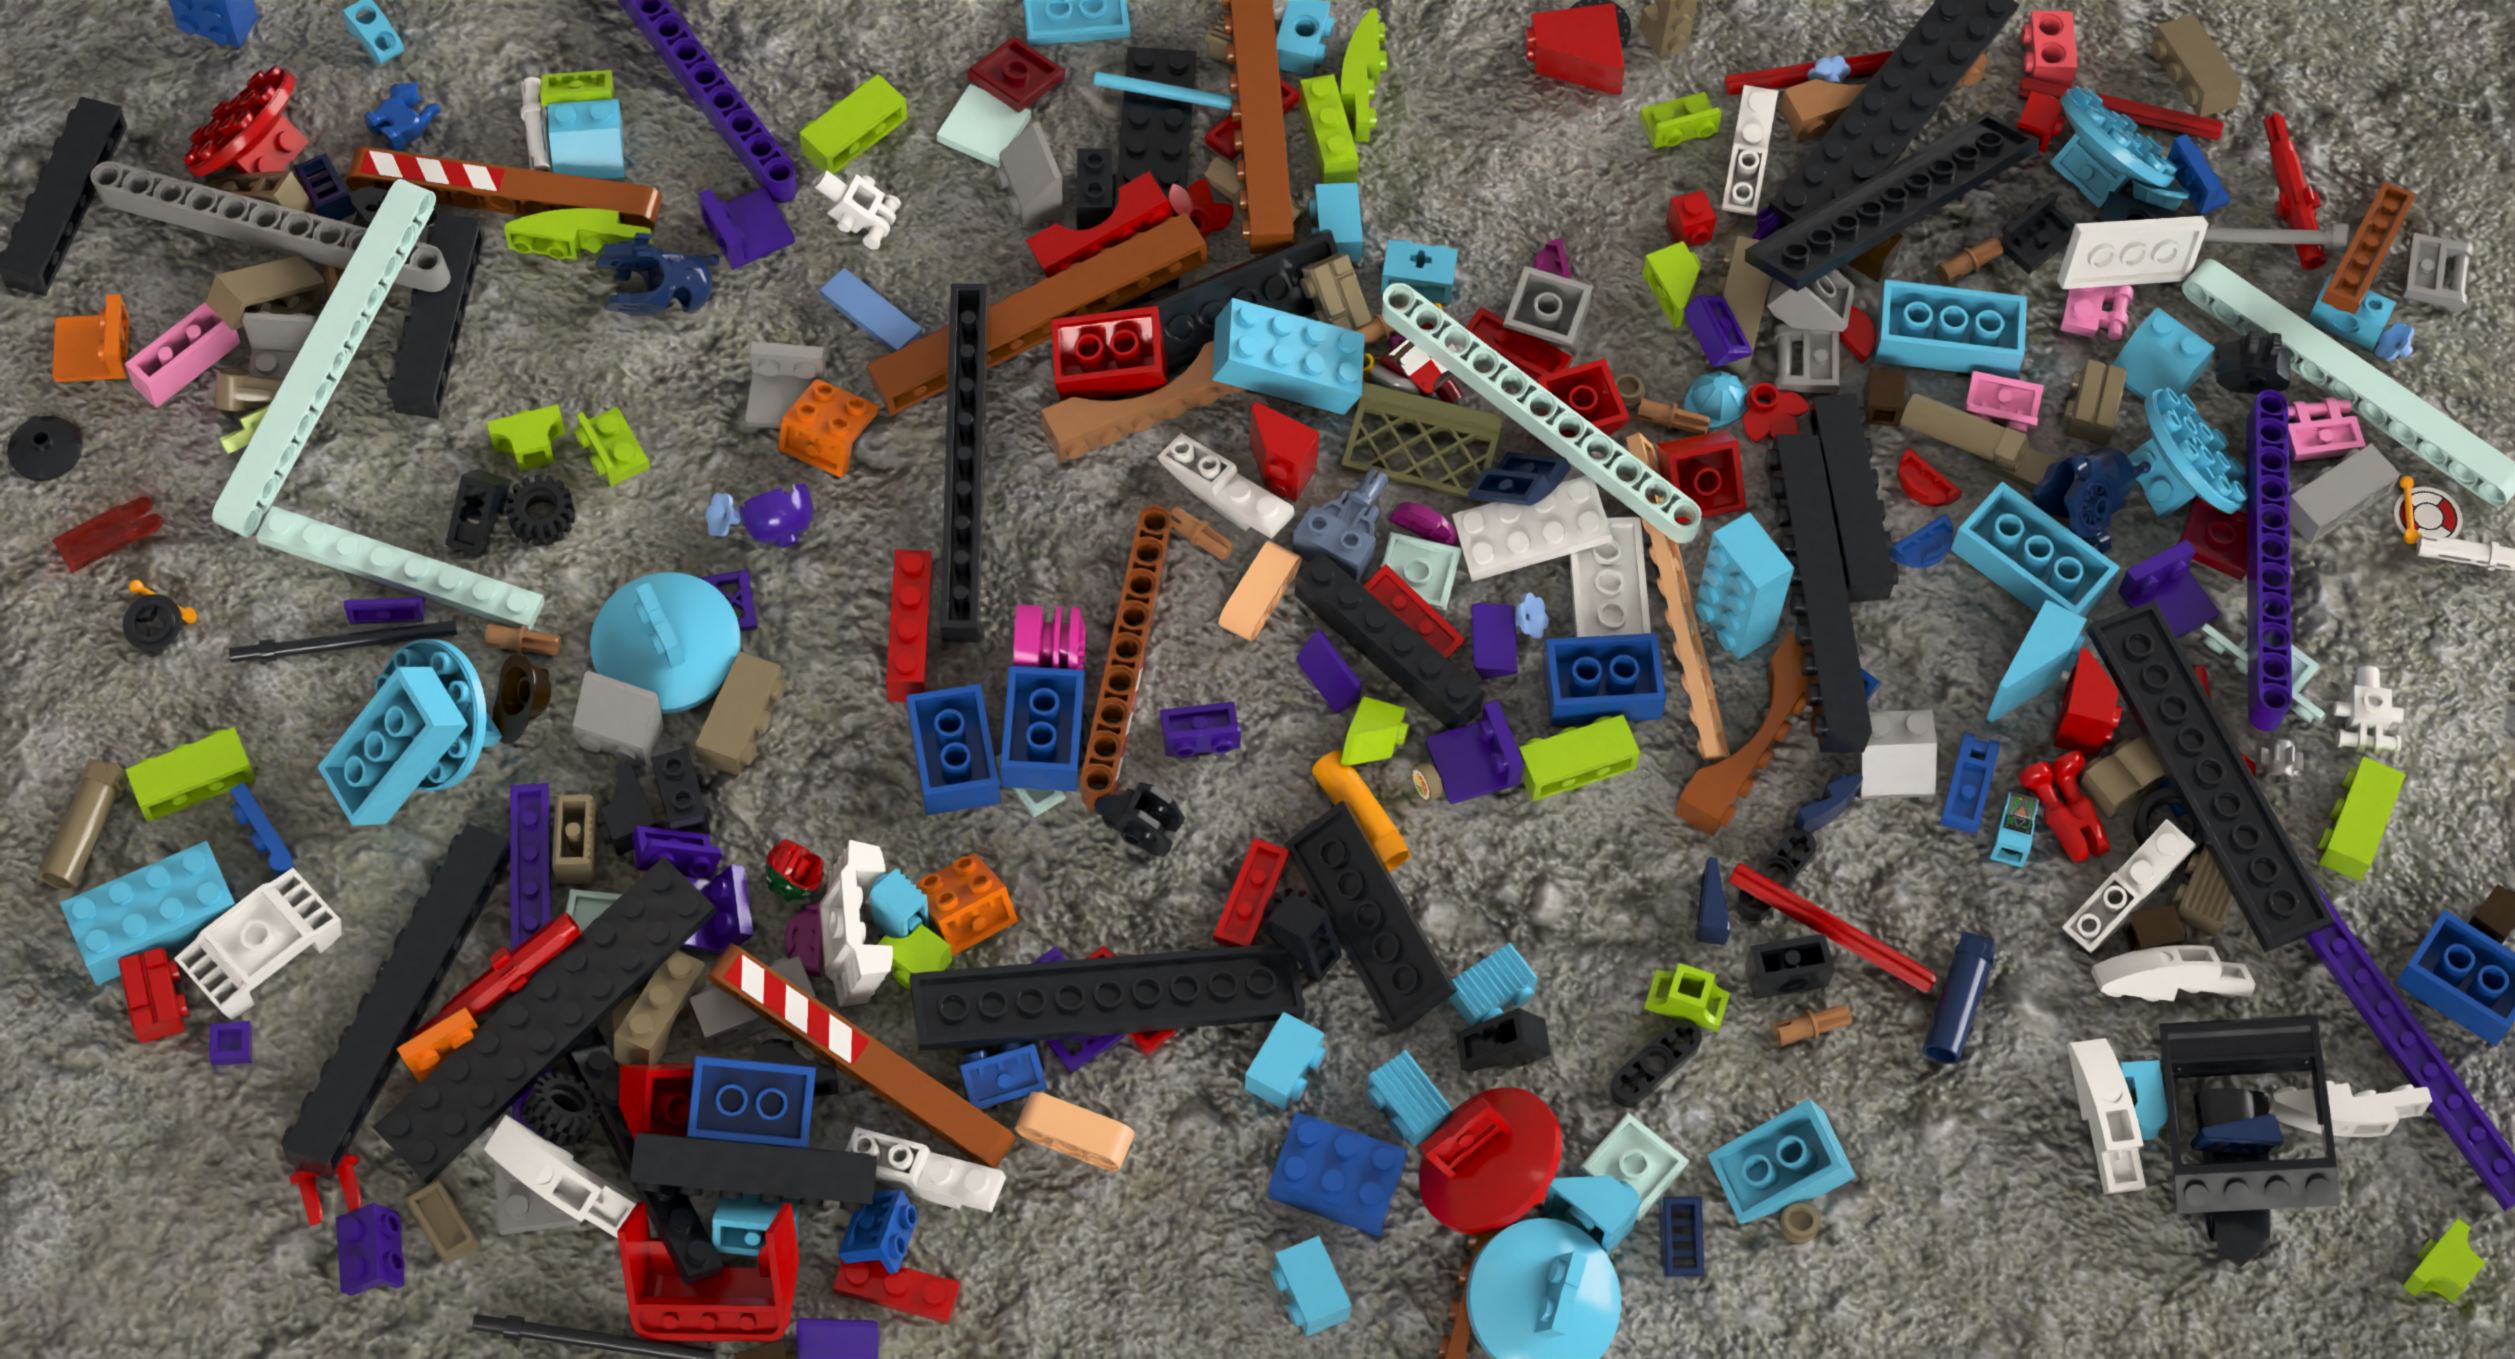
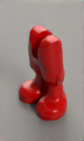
M2081 751L2069 752L2059 757L2050 766L2046 761L2033 764L2023 770L2018 776L2021 785L2027 791L2034 793L2044 805L2045 823L2051 827L2060 844L2074 863L2088 859L2089 852L2096 857L2110 851L2103 825L2095 811V804L2088 796L2081 794L2078 788L2076 777L2085 766V758ZM2052 782L2055 784V786H2057L2062 796L2064 797L2066 801L2065 805L2061 801H2059L2052 786Z

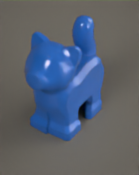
M417 82L393 84L389 89V99L381 103L373 113L367 112L364 115L368 130L376 137L383 133L389 140L386 142V145L390 150L401 151L408 142L417 139L422 134L423 129L431 122L432 118L441 111V107L437 103L427 105L419 115L411 109L422 101V97L417 92Z

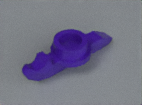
M1767 208L1763 209L1756 217L1758 229L1752 238L1763 240L1772 235L1783 219Z

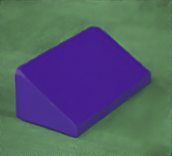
M1697 295L1685 308L1684 315L1712 367L1722 366L1752 355L1753 351L1724 296Z
M424 597L344 600L343 605L348 621L351 624L422 622L425 615Z
M1472 604L1473 662L1475 671L1483 680L1518 673L1515 607L1502 604Z
M1319 629L1316 630L1298 654L1297 663L1334 712L1341 713L1359 702L1362 683L1324 633Z
M818 1318L797 1319L798 1359H878L880 1332L878 1322Z

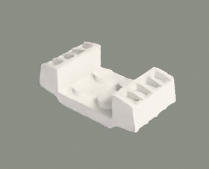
M853 840L848 841V846L846 849H843V854L838 857V861L833 865L832 871L828 872L826 895L819 904L825 975L833 981L839 1007L868 1003L870 997L875 994V990L879 988L880 983L885 979V976L891 971L893 958L892 946L864 945L866 927L864 922H860L859 909L870 895L872 884L879 876L885 873L882 852L878 846Z
M291 868L272 882L262 884L204 928L196 940L179 953L174 960L218 1009L233 1020L255 1005L249 993L252 989L309 945H312L320 954L341 936V919L297 871Z

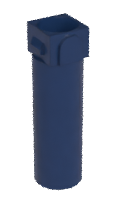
M1963 931L1960 942L1956 945L1955 955L1922 1047L1923 1053L1930 1059L1943 1064H1956L1959 1062L1987 977L1994 963L1995 939Z

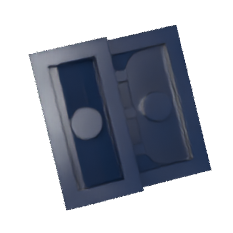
M1507 451L1496 469L1484 468L1468 495L1473 500L1531 506L1548 496L1565 478L1571 466L1564 457Z

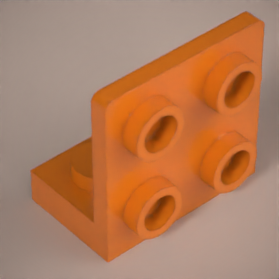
M121 294L106 295V309H101L100 315L58 317L55 319L52 377L55 382L127 378L125 363L128 362L130 317Z
M815 379L782 417L778 451L842 478L849 470L852 443L877 415L879 406L822 380Z
M976 853L961 857L953 864L934 874H928L915 883L916 889H921L922 894H927L928 913L935 921L940 937L951 945L952 956L1018 922L1006 886Z
M465 1007L396 1049L420 1084L459 1046L474 1038L473 1033L479 1029V1026Z

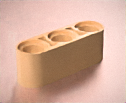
M1268 540L1226 603L1220 615L1218 625L1253 642L1295 578L1302 562V556Z
M1035 1091L1029 1094L1014 1128L1025 1139L1109 1171H1119L1135 1136L1134 1131L1123 1123L1045 1093Z

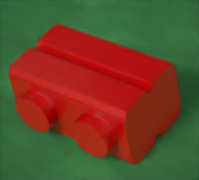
M163 948L146 951L142 955L135 954L120 958L118 961L132 1029L138 1041L145 1043L159 1039L161 1036L167 1037L184 1032L186 1028L183 1017L189 1016L190 1012L185 994L177 993L175 983L182 981L179 964L174 959L170 960Z

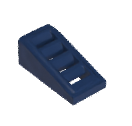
M326 153L294 166V170L318 216L339 221L355 213L351 208L349 193ZM326 170V172H324V173H322V174H319V175H317V176H315V177H312V178L308 179V177H311V176H313V175H315V174H317V173H320V172Z
M1709 857L1702 873L1695 939H1697V942L1726 945L1731 926L1717 858Z
M2267 1114L2204 1127L2193 1138L2190 1145L2193 1151L2273 1155L2283 1145L2284 1138L2275 1114Z
M1702 1196L1661 1197L1658 1199L1664 1277H1704ZM1671 1211H1690V1218H1672ZM1691 1226V1234H1672V1227ZM1672 1242H1692L1693 1249H1673ZM1673 1257H1693L1694 1265H1673Z

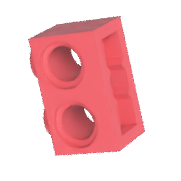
M2032 10L2028 24H2023L2021 29V43L2027 45V52L2024 53L2023 71L2029 73V78L2071 87L2077 70L2073 12Z

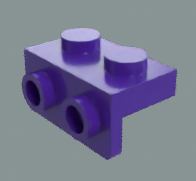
M1234 702L1160 710L1166 756L1175 755L1179 758H1187L1201 752L1213 751L1214 753L1222 754L1240 748L1241 729L1237 722Z
M638 825L632 834L637 870L648 871L664 856L684 876L710 879L722 857L720 848L711 847L709 834Z
M371 1203L336 1217L341 1293L353 1296L382 1284L396 1289L404 1286L405 1264L402 1257V1225L397 1211Z

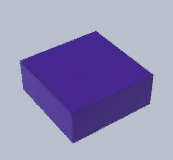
M250 1021L210 1024L209 1061L212 1066L252 1063V1025Z

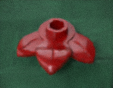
M1206 179L1193 183L1187 190L1174 183L1169 189L1168 202L1172 211L1177 216L1187 212L1203 239L1207 237L1210 231L1223 230L1232 219L1233 206L1226 203H1214Z
M1758 383L1747 392L1745 403L1748 410L1742 419L1743 428L1749 439L1755 443L1761 441L1767 435L1775 440L1776 434L1798 435L1799 429L1795 417L1805 414L1809 411L1810 407L1802 396L1793 391H1778L1770 383ZM1758 400H1765L1769 404H1762Z

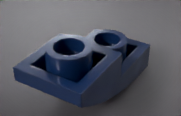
M1858 772L1850 776L1840 774L1829 780L1825 786L1821 801L1820 799H1812L1798 809L1793 824L1794 828L1813 833L1837 818L1858 795L1863 781L1861 773Z

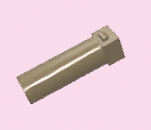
M1914 393L1911 396L1901 420V424L1904 427L1994 462L1997 466L2015 473L2029 447L2027 435L2009 427L2004 428L1919 393Z
M88 759L80 776L82 782L38 873L39 878L47 884L62 890H74L116 799L121 798L129 781L118 764Z

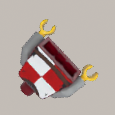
M1434 303L1435 306L1442 310L1441 304ZM1422 323L1420 328L1431 330L1434 326L1430 323ZM1407 338L1379 358L1378 362L1380 364L1375 365L1371 354H1364L1363 361L1369 366L1363 368V380L1371 379L1383 387L1427 397L1435 391L1441 401L1451 404L1464 395L1452 379L1454 374ZM1458 344L1447 346L1449 350L1456 352L1463 349Z

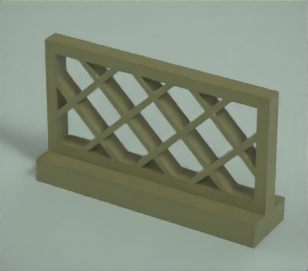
M1363 382L1362 396L1360 397L1341 469L1366 475L1369 468H1375L1377 473L1374 477H1377L1381 471L1388 477L1389 481L1482 504V500L1470 499L1468 495L1470 490L1462 488L1456 478L1471 469L1479 478L1482 472L1478 466L1484 463L1483 470L1484 468L1492 467L1503 429L1504 416ZM1364 413L1380 415L1385 426L1368 434L1362 424ZM1405 422L1415 424L1420 434L1403 442L1395 428ZM1360 431L1363 438L1357 440ZM1390 431L1398 446L1381 454L1373 440ZM1439 431L1449 432L1455 443L1438 451L1430 436ZM1475 439L1489 442L1488 452L1475 460L1465 447L1466 444ZM1425 440L1433 455L1416 463L1408 448ZM1368 443L1376 456L1375 459L1366 464L1351 460L1354 450ZM1460 449L1468 464L1452 472L1443 457ZM1403 452L1411 467L1402 472L1392 471L1386 460ZM1438 461L1446 476L1437 481L1426 479L1421 469Z

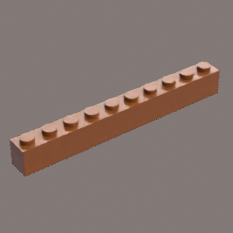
M1222 0V7L1229 8V14L1224 15L1225 36L1231 35L1232 42L1226 43L1227 64H1233L1234 72H1229V92L1236 93V101H1231L1232 122H1238L1239 130H1234V151H1241V160H1236L1237 181H1243L1244 189H1239V210L1246 211L1247 218L1241 219L1242 241H1249L1250 254H1266L1293 243L1294 238L1273 0Z
M1187 212L1177 217H1170L1146 232L1136 233L1129 240L1121 244L1105 248L1098 255L1081 263H1074L1066 270L1050 278L1040 279L1033 286L1021 292L1009 294L1002 301L989 306L987 369L1052 339L1051 319L1105 313L1209 263L1206 242ZM950 324L943 326L939 331L923 339L911 341L906 347L889 355H882L873 363L867 365L872 386L890 416L948 389Z

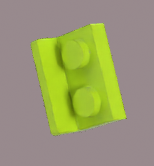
M612 70L541 74L540 96L542 107H548V104L615 99Z
M1705 92L1640 108L1639 113L1640 120L1653 149L1663 146L1672 147L1682 141L1694 138H1707L1713 133L1718 132L1722 116L1719 107L1712 108Z
M618 406L590 419L586 418L583 411L576 414L578 427L574 429L576 438L583 449L589 447L593 454L590 456V461L598 476L604 475L610 486L650 469L649 460Z

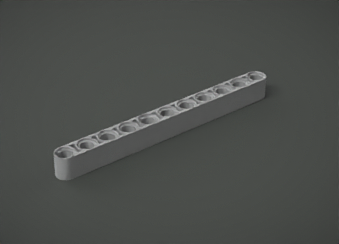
M102 162L95 166L91 172V181L101 200L108 207L291 256L301 255L304 259L344 270L368 229L117 162ZM416 241L394 283L427 292H437L449 284L451 276L441 251L435 246Z

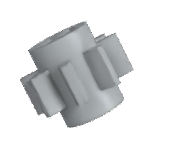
M2271 740L2266 743V748L2260 747L2259 754L2256 755L2255 771L2264 772V779L2269 784H2290L2293 781V777L2298 778L2299 771L2303 770L2304 754L2300 752L2295 753L2294 744L2288 740Z

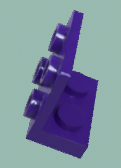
M764 187L727 203L723 199L717 200L711 189L698 194L701 218L732 270L795 242L794 234Z
M2188 540L2128 569L2118 589L2119 594L2130 609L2155 600L2176 639L2205 625V623L2217 619L2220 614L2217 607L2189 571V564L2195 549Z
M1498 700L1484 704L1482 718L1477 723L1426 738V747L1434 767L1441 778L1444 792L1450 804L1521 784L1524 762Z
M731 864L712 881L686 877L716 907L718 912L681 946L682 948L722 954L730 943L739 947L753 936L744 866Z

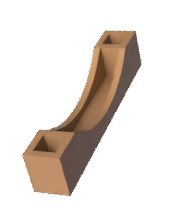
M1985 53L1980 56L1955 88L1963 85L1971 86L1982 79L1988 61ZM1813 79L1784 89L1780 111L1797 141L1808 137L1816 138L1830 130L1867 84H1836Z
M1214 341L1204 344L1194 362L1170 384L1152 393L1133 399L1098 401L1071 397L1041 409V429L1059 462H1062L1069 458H1079L1091 449L1101 445L1108 446L1114 444L1123 436L1133 432H1144L1151 428L1153 424L1168 418L1176 419L1190 409L1200 405L1208 406L1222 396L1232 392L1240 393L1246 389L1212 380Z

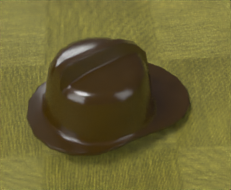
M522 654L510 655L505 660L500 672L499 688L492 720L502 735L499 741L503 744L513 743L519 739L525 731L529 720H533L540 715L550 702L551 684L548 670L532 666L528 658Z

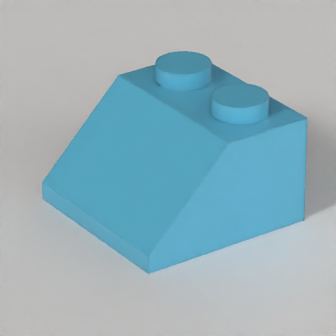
M619 100L548 104V129L553 173L617 182L625 181L623 123Z
M2157 307L2135 330L2112 365L2125 368L2128 371L2124 387L2144 401L2155 390L2167 387L2177 396H2180L2206 371L2215 347Z
M1611 1175L1554 1178L1548 1187L1542 1213L1550 1219L1564 1221L1580 1228L1590 1235L1609 1256L1633 1229L1642 1200L1638 1198V1193L1630 1184L1625 1181L1618 1182Z

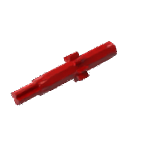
M2273 113L2271 117H2265L2263 123L2270 144L2271 163L2280 192L2278 194L2280 201L2274 203L2278 218L2283 217L2284 222L2289 224L2290 230H2319L2316 220V208L2321 207L2318 192H2312L2311 186L2306 185L2300 160L2294 143L2290 141L2284 116H2280V113ZM2294 244L2303 269L2314 270L2326 263L2324 244Z
M563 912L513 951L511 949L507 950L503 946L489 957L492 961V967L456 994L451 1001L441 1008V1012L412 1033L414 1038L465 1007L475 1019L510 991L513 993L516 991L517 993L531 980V975L568 947L573 940L582 934L578 924L567 912Z

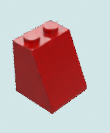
M1615 3L1532 14L1531 27H1525V51L1527 61L1534 62L1535 73L1611 94H1622L1625 67Z

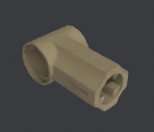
M235 368L218 369L216 373L214 406L228 411L263 408L272 403L285 378L250 375V372Z

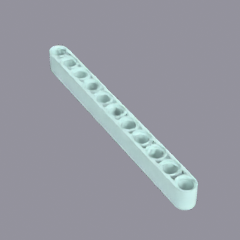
M398 179L391 186L217 500L212 513V520L215 524L247 538L251 537L259 528L432 214L436 202L434 192L403 179Z
M2205 259L2182 284L2184 295L2192 303L2241 336H2247L2249 331H2259V335L2265 338H2270L2272 333H2281V346L2290 351L2291 370L2331 397H2335L2336 400L2349 399L2353 412L2487 503L2496 507H2504L2514 496L2515 462L2219 262Z
M1394 283L1385 289L1383 293L1382 316L1389 326L1560 456L1566 458L1568 462L1668 538L1677 543H1687L1695 538L1702 515L1701 509L1696 502L1413 288L1404 283ZM1402 302L1406 304V307L1397 309L1390 304ZM1422 323H1430L1434 326V328L1431 330H1424L1420 328L1418 325ZM1458 344L1463 349L1456 352L1449 350L1447 346ZM1484 365L1489 367L1491 371L1480 373L1476 371L1475 367ZM1514 387L1520 392L1512 395L1504 392L1503 389ZM1536 408H1542L1548 414L1537 416L1531 411ZM1571 430L1575 432L1576 436L1566 438L1559 432ZM1593 451H1598L1605 456V458L1596 460L1591 458L1588 454ZM1628 473L1634 480L1629 482L1622 481L1617 475ZM1657 495L1663 502L1658 504L1651 503L1646 497ZM1686 517L1692 524L1687 526L1680 525L1675 521V518Z

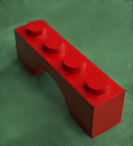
M1150 171L1118 188V204L1112 215L1100 225L1087 230H1071L1055 223L1026 239L1037 264L1046 278L1066 270L1074 263H1081L1098 255L1105 248L1121 244L1129 240L1136 233L1146 232L1160 225L1164 220L1175 217L1166 196Z
M895 549L886 673L888 702H906V695L926 692L928 623L930 605L932 604L934 576L932 551Z

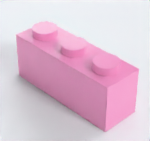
M204 302L126 362L125 366L133 387L155 408H158L241 342L237 329L231 330Z

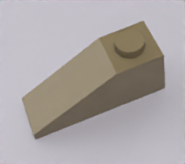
M291 171L209 175L203 184L204 186L306 212L312 203Z

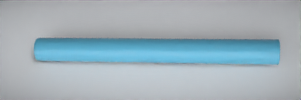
M1097 71L1094 77V85L1231 110L1233 96Z

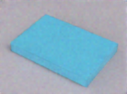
M1022 0L1028 46L1130 38L1131 30L1126 0Z

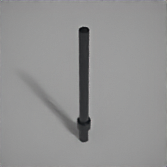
M455 620L282 642L268 639L259 640L257 645L229 648L231 663L261 659V662L264 663L277 661L278 657L454 636L458 635Z
M475 1314L472 1324V1330L502 1334L504 1339L521 1341L523 1337L664 1359H714L715 1349L526 1322L525 1317L514 1315L499 1318Z

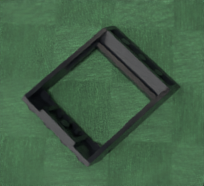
M2318 1015L2159 1024L2161 1062L2168 1112L2167 1121L2177 1214L2340 1206L2338 1167ZM2311 1071L2317 1123L2321 1125L2325 1157L2182 1165L2178 1132H2181L2176 1078Z

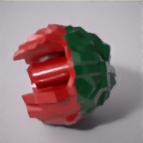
M784 839L779 844L774 845L771 851L768 852L765 876L769 890L777 892L787 902L802 899L803 896H809V894H813L814 890L821 886L824 875V862L822 858L811 853L806 847Z

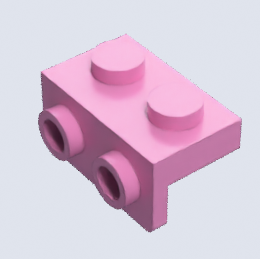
M1973 371L1964 412L1992 422V420L2006 423V428L2009 427L2021 433H2027L2028 428L2034 429L2037 426V416L2044 385Z

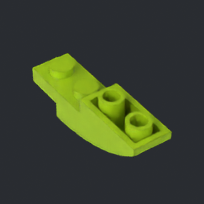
M1371 8L1354 31L1347 47L1342 67L1340 96L1345 113L1353 114L1355 143L1369 142L1370 128H1376V107H1369V100H1374L1375 85H1379L1380 71H1386L1387 68L1386 50H1380V43L1385 42L1384 22H1378L1377 8Z
M592 208L559 209L540 212L510 221L504 227L508 249H513L523 254L537 253L549 255L555 259L568 258L578 260L581 248L597 253L605 244L633 241L636 233L651 234L650 228L621 224L619 211ZM651 236V239L649 240L648 244H653V242H652V236Z

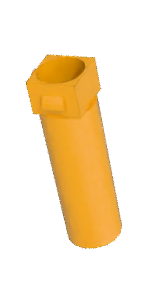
M1335 750L1326 754L1314 764L1311 770L1313 776L1334 806L1342 800L1350 803L1388 871H1392L1412 857L1406 846L1405 839L1400 835L1398 829L1353 765L1346 766L1340 764L1343 751Z

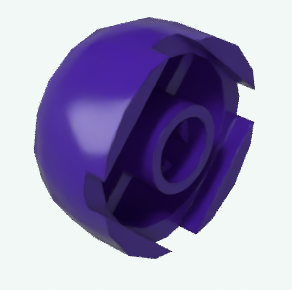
M806 484L792 485L794 492L791 493L783 491L782 487L748 499L744 502L745 507L738 506V512L747 532L761 543H777L778 549L797 544L799 542L798 535L805 532L813 521L814 507Z

